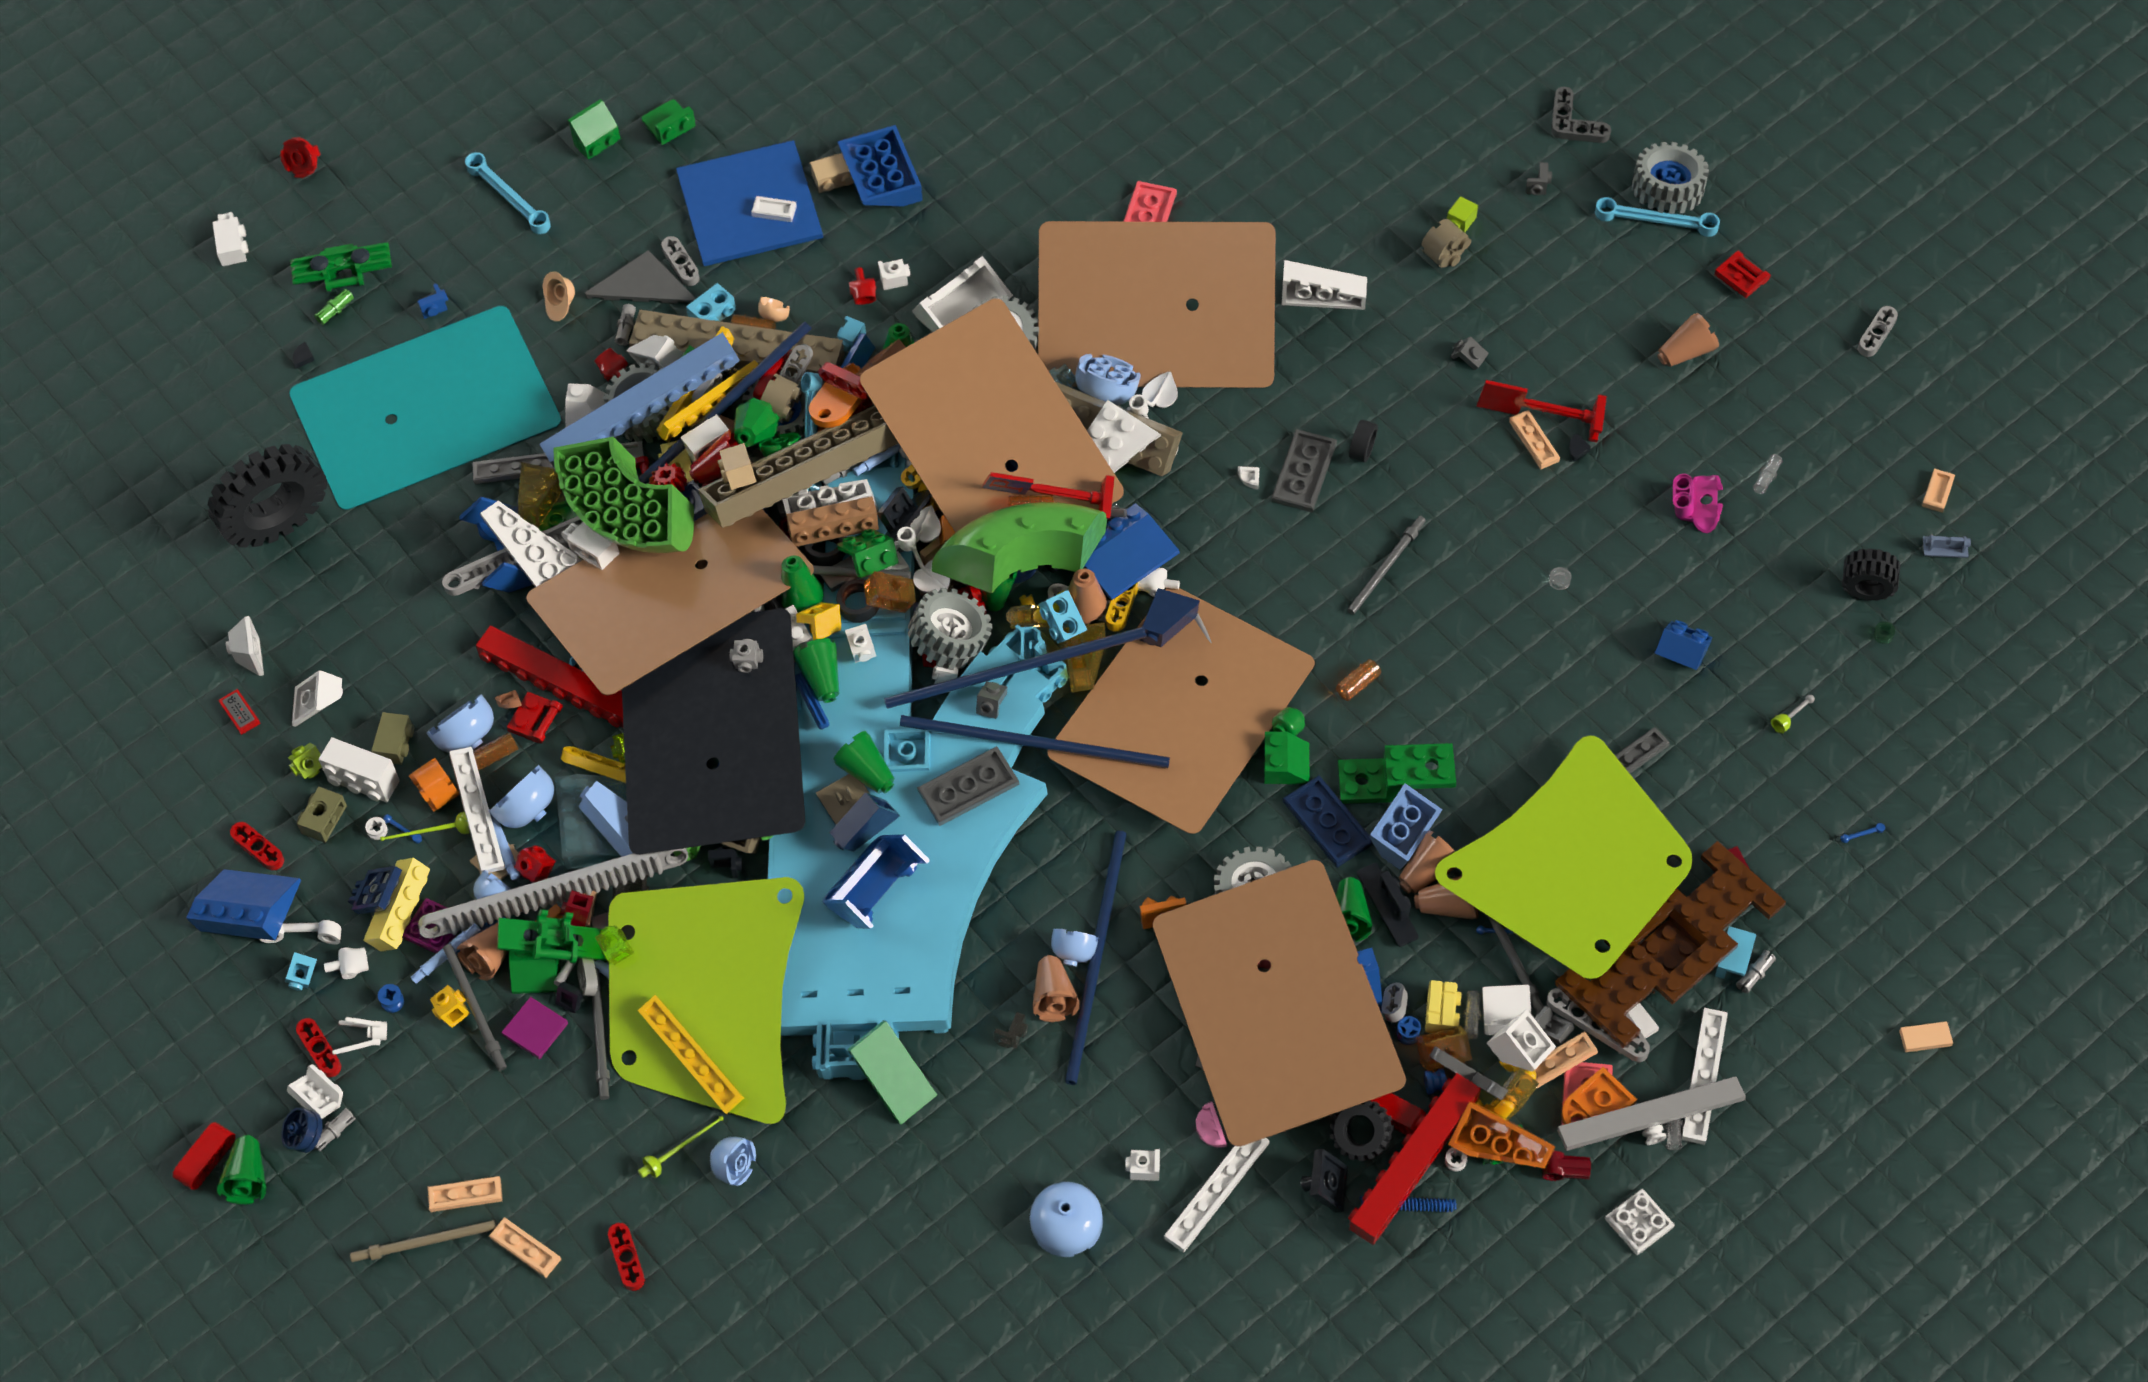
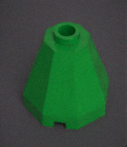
M751 398L736 408L733 424L734 438L739 445L745 443L746 447H750L775 436L779 416L777 413L774 414L770 403Z

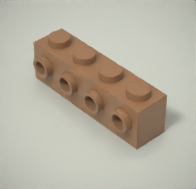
M872 496L786 514L790 539L796 547L859 534L867 529H879L877 511Z

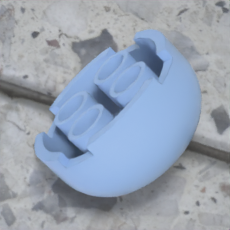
M1086 354L1079 359L1075 380L1080 392L1105 402L1109 400L1115 405H1121L1134 396L1141 375L1132 370L1133 365L1119 358L1104 354L1102 358L1092 357L1091 354Z
M482 694L475 697V703L468 701L442 719L437 725V730L435 727H432L426 732L436 747L449 753V751L472 747L473 750L483 743L481 738L490 731L494 715L491 706Z
M538 765L489 810L490 814L500 824L509 828L526 826L533 819L538 822L546 814L544 809L550 804L554 795L552 779Z
M1059 1182L1052 1184L1042 1190L1033 1202L1030 1212L1031 1230L1038 1245L1048 1253L1060 1257H1072L1074 1254L1083 1252L1088 1248L1090 1249L1097 1242L1103 1226L1100 1203L1088 1188L1078 1183Z

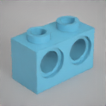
M717 283L686 306L688 317L722 321L733 314L736 306L734 297Z
M1069 590L1039 603L1040 614L1047 621L1050 627V635L1058 644L1087 630ZM1053 603L1058 604L1060 608L1059 613L1054 611ZM1063 623L1069 626V633L1063 630Z

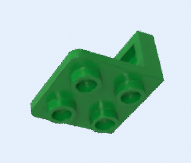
M670 100L642 116V122L661 145L696 126L693 110L689 106L683 109L676 100Z
M874 529L864 530L861 535L856 537H846L842 540L843 542L837 544L838 550L852 556L856 575L859 578L899 563L894 539Z

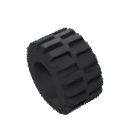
M1868 548L1853 551L1844 559L1842 587H1844L1845 592H1848L1850 596H1855L1857 599L1867 601L1888 599V597H1892L1897 593L1899 588L1900 562L1896 556L1880 549Z
M1372 1101L1339 1111L1333 1115V1123L1330 1124V1129H1332L1330 1137L1335 1141L1333 1145L1336 1149L1339 1148L1341 1150L1340 1153L1343 1156H1348L1352 1160L1364 1161L1377 1157L1384 1150H1387L1390 1146L1388 1145L1389 1142L1393 1139L1391 1134L1394 1131V1125L1391 1126L1390 1122L1392 1118L1390 1115H1387V1110L1384 1107H1380L1379 1103ZM1356 1116H1366L1374 1125V1136L1367 1144L1357 1143L1350 1135V1123Z

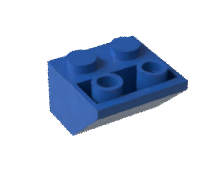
M1671 621L1662 633L1655 654L1697 670L1713 637L1709 636V633L1705 630L1688 628V625L1682 621Z

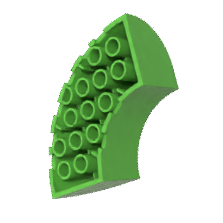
M613 436L553 448L554 466L558 474L560 489L563 491L566 501L572 510L593 531L617 545L636 551L673 553L686 551L690 547L694 532V505L673 484L653 485L640 482L636 471L635 458Z
M1060 502L1026 503L993 511L968 523L951 536L935 554L932 561V572L989 593H993L1002 582L1009 578L1010 574L1018 570L1024 572L1038 569V565H1051L1052 568L1076 572L1079 569H1083L1105 534L1107 524L1106 513L1086 506Z

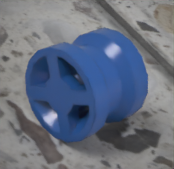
M387 984L379 990L378 1000L385 1011L394 1013L403 1007L404 997L398 986Z
M1412 1016L1403 1017L1398 1022L1397 1039L1405 1045L1416 1043L1420 1037V1022Z
M1438 1069L1436 1072L1424 1071V1083L1427 1094H1433L1435 1091L1443 1092L1442 1087L1446 1082L1444 1069Z

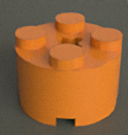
M436 758L428 761L409 775L433 811L440 809L460 795Z

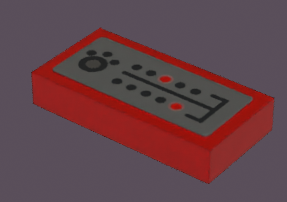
M238 689L218 700L241 735L261 724Z

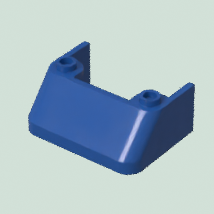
M480 497L459 518L462 521L476 524L479 535L485 540L493 541L497 551L502 550L505 547L480 516L481 512L497 501ZM502 503L520 515L522 519L534 525L532 517L526 510ZM505 562L481 582L482 586L504 592H512L533 585L519 566Z
M905 834L881 835L866 848L825 895L822 902L828 909L854 927L871 929L874 926L871 923L873 920V911L871 909L899 877L911 876L916 871L917 864H927L930 860Z

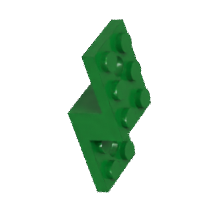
M1453 743L1385 745L1383 758L1338 760L1340 801L1343 804L1392 802L1404 784L1413 789L1456 788ZM1432 762L1437 765V768L1429 770L1425 765ZM1363 777L1367 779L1368 783L1360 785L1356 782V779Z

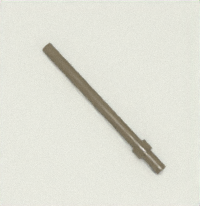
M492 1220L382 1246L375 1244L369 1246V1249L351 1252L350 1257L352 1262L369 1258L371 1260L380 1259L382 1255L492 1231L496 1228L495 1221Z

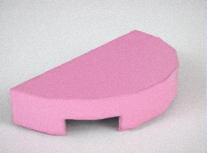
M1212 1101L1204 1105L1198 1113L1196 1131L1200 1139L1207 1145L1216 1148L1226 1147L1227 1144Z

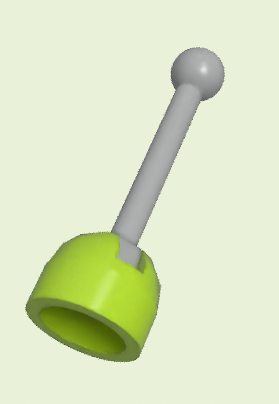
M1807 695L1805 701L1788 715L1779 714L1771 720L1774 730L1781 734L1786 732L1791 726L1790 718L1808 703H1813L1815 700L1814 696Z

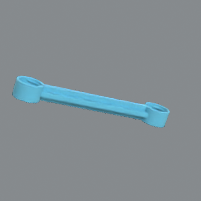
M475 152L466 157L465 164L468 173L473 176H481L529 221L533 233L544 234L550 229L551 224L548 214L541 210H534L487 166L483 154ZM476 163H480V164H481V165H479V166H477V167H472V166H470L471 164L474 165V164H476ZM535 221H536V222H539V221L545 222V223H543V224H541V225H534V224H533Z
M1608 197L1599 199L1595 209V215L1601 221H1610L1614 217L1694 228L1698 229V232L1705 237L1714 236L1718 232L1720 219L1713 213H1705L1700 217L1669 214L1666 212L1660 213L1653 210L1620 206ZM1609 207L1612 211L1604 212L1601 209ZM1710 222L1713 223L1715 227L1708 228L1705 227L1704 224H1708Z
M805 372L801 379V390L805 393V438L818 433V425L814 424L810 417L809 404L821 389L822 378L818 373ZM821 481L813 484L807 490H820L822 486Z

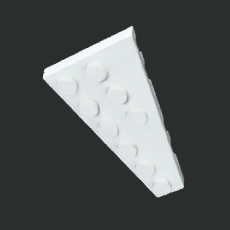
M1109 400L1106 401L1087 430L1114 473L1128 463V460L1138 452L1143 451L1148 444L1162 436Z
M499 501L480 513V516L534 587L541 585L582 561V559L577 557L578 555L552 537H548L539 528L522 519L520 515Z

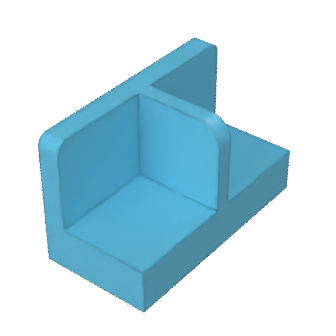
M1729 926L1727 934L1738 943V946L1718 964L1715 976L1723 979L1726 971L1745 976L1756 938L1755 933Z

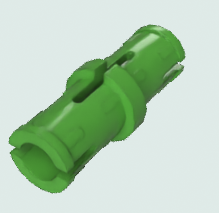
M344 289L334 299L327 301V305L314 315L316 320L324 325L335 314H339L341 309L354 299L350 291Z

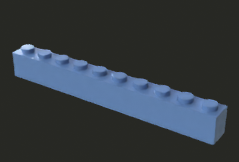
M722 332L540 443V446L555 468L554 447L622 435L627 429L640 424L645 418L658 413L663 407L679 400L681 396L697 389L699 385L715 378L717 374L733 367L740 360Z

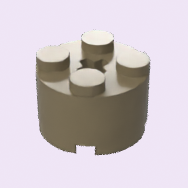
M1443 219L1439 222L1440 226L1437 228L1433 226L1428 231L1421 245L1424 247L1422 252L1442 268L1449 265H1457L1461 259V254L1471 244V239L1468 238L1465 232L1449 219Z
M774 374L775 381L770 379L761 400L770 403L774 414L777 413L780 423L784 421L789 422L794 413L792 408L795 402L799 403L803 392L800 391V384L781 375Z

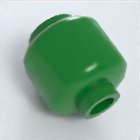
M1284 708L1272 719L1273 732H1289L1297 736L1305 727L1303 713L1296 708Z

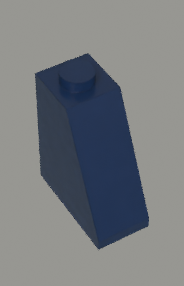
M1158 588L1143 624L1146 637L1140 639V641L1148 645L1162 647L1195 619L1198 614L1200 600Z
M865 792L829 833L835 839L833 842L838 848L854 852L895 821L900 815L886 800Z

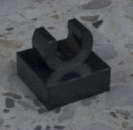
M562 982L557 989L555 1004L576 1013L580 1009L583 991L574 987L573 983L567 984Z

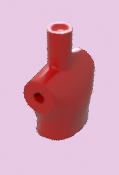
M856 268L857 280L848 282L850 294L853 296L855 304L864 305L875 302V279H865L863 268Z
M612 348L605 350L594 361L607 381L612 379L614 375L619 378L621 376L619 371L628 365L625 358L617 354Z

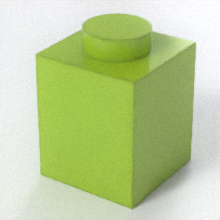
M1460 196L1449 210L1447 219L1452 221L1463 232H1466L1477 217L1478 205Z

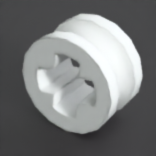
M380 817L369 819L365 826L368 836L373 840H380V837H385L388 831L385 821ZM376 825L380 827V830L377 832L373 829Z
M1662 1125L1650 1127L1642 1132L1643 1136L1647 1137L1645 1141L1647 1145L1659 1143L1667 1138L1666 1134L1662 1133Z
M1455 1148L1449 1149L1445 1157L1447 1168L1455 1172L1464 1169L1467 1162V1154ZM1452 1155L1454 1157L1460 1156V1163L1457 1161L1456 1163L1451 1162Z

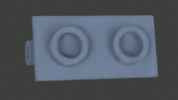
M1931 534L1930 536H1923L1924 556L1969 557L1968 547H1970L1971 539L1966 538V536L1942 537Z

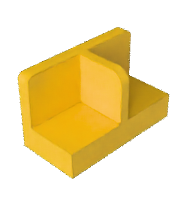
M823 602L797 613V623L809 624L813 640L828 637L841 630L840 604Z

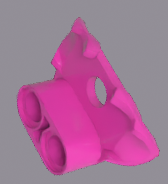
M1687 474L1677 475L1673 480V505L1677 518L1694 522L1696 528L1703 533L1712 532L1717 526L1723 503H1718V490H1723L1720 477L1718 475L1695 476L1692 480L1691 476ZM1705 496H1710L1713 499L1707 505L1702 504L1700 500Z

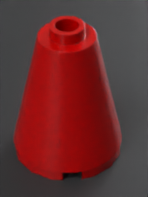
M731 430L721 435L690 466L691 471L689 473L695 482L699 481L703 484L722 478L718 460L721 459L720 451L739 445L734 438V433L731 434Z

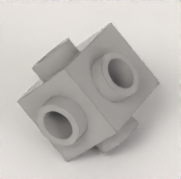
M751 639L735 640L734 648L730 649V662H733L735 669H738L740 672L749 673L751 669H757L758 663L763 662V650L759 648L757 641Z

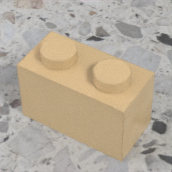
M842 153L810 162L812 176L819 193L854 183Z
M745 443L720 451L719 467L724 483L729 482L731 490L756 482Z

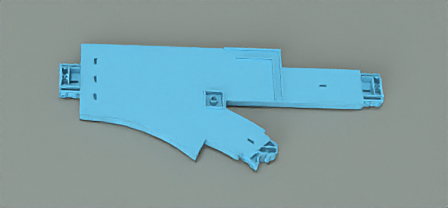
M900 452L869 471L863 472L858 477L851 471L847 473L846 477H840L828 484L829 487L833 488L838 487L840 483L867 479L875 497L878 510H880L897 487L903 486L911 499L916 494V489L907 488L901 481V474L908 465L907 459L903 458ZM908 476L911 482L915 481L914 476ZM877 515L879 529L876 531L885 535L887 529ZM862 533L854 534V535H850V536L856 537V536H858V535H861ZM826 541L825 553L833 551L837 544ZM903 551L900 553L910 568V580L857 578L867 580L876 587L880 605L874 617L862 623H853L846 620L840 614L841 630L825 637L830 638L831 642L835 640L839 679V695L836 697V700L830 703L819 701L830 723L827 728L823 730L818 729L796 685L805 825L798 832L774 835L769 839L768 879L790 877L797 880L804 891V902L789 950L783 982L781 1036L813 1035V1047L816 1048V1056H812V1068L817 1071L819 1078L824 1080L833 1079L834 1077H849L852 1080H863L866 1078L847 1049L883 1020L888 1022L898 1038V1031L931 1030L933 1033L948 1032V1029L951 1028L954 983L962 944L976 902L995 863L1016 831L1048 795L1046 783L1013 770L1020 785L939 826L919 794L917 787L996 746L1012 768L1023 745L900 726L901 715L911 716V703L887 709L884 698L912 691L913 646L911 641L913 638L908 636L910 630L908 625L913 616L914 606L913 576L915 555L913 551ZM846 553V555L844 556L843 560L846 559L847 557L851 556V555H849V554ZM824 582L823 603L837 604L836 597L839 589L831 592ZM857 592L850 595L846 599L845 604L850 609H861L869 604L871 597L867 593ZM804 623L813 640V636L810 633L809 624ZM866 624L876 657L865 662L855 663L845 630ZM1017 624L1015 630L1009 632L998 646L991 648L987 656L980 651L960 677L1046 654V645L1042 639L1041 631L1035 626L1020 627ZM1063 661L988 681L1008 687L1007 695L999 705V715L996 719L976 713L977 695L986 683L983 682L951 691L933 720L1030 735L1045 714L1043 702L1048 701L1052 692L1058 687H1063L1069 677L1066 664ZM794 662V669L796 675L799 674L801 670L799 669L796 662ZM862 731H866L870 734L895 779L893 781V788L885 794L883 792L878 794L866 785L865 787L871 795L886 800L900 816L853 852L847 849L841 850L834 844L833 841L835 839L829 832L836 825L820 802L816 792L848 775L847 772L836 766L833 758L845 743L849 745L854 741L852 737ZM905 834L930 860L927 864H917V869L911 876L899 877L871 909L873 911L871 923L874 926L871 929L854 927L828 909L822 902L825 895L866 848L881 835ZM786 888L781 889L777 895L779 902L784 904L790 902L792 892Z

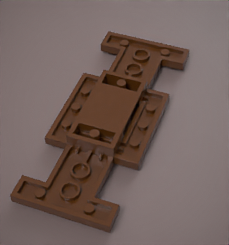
M1718 841L1708 848L1700 858L1715 873L1688 897L1676 888L1602 976L1593 978L1589 982L1586 978L1569 969L1555 982V985L1622 1048L1637 1037L1641 1031L1625 1016L1651 992L1654 994L1657 991L1673 1005L1737 948L1738 943L1723 930L1750 905H1753L1769 920L1786 904L1783 898ZM1669 916V919L1640 945L1637 944ZM1604 940V942L1610 947L1609 942Z

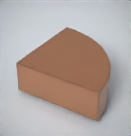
M516 690L495 697L497 705L501 708L522 706Z

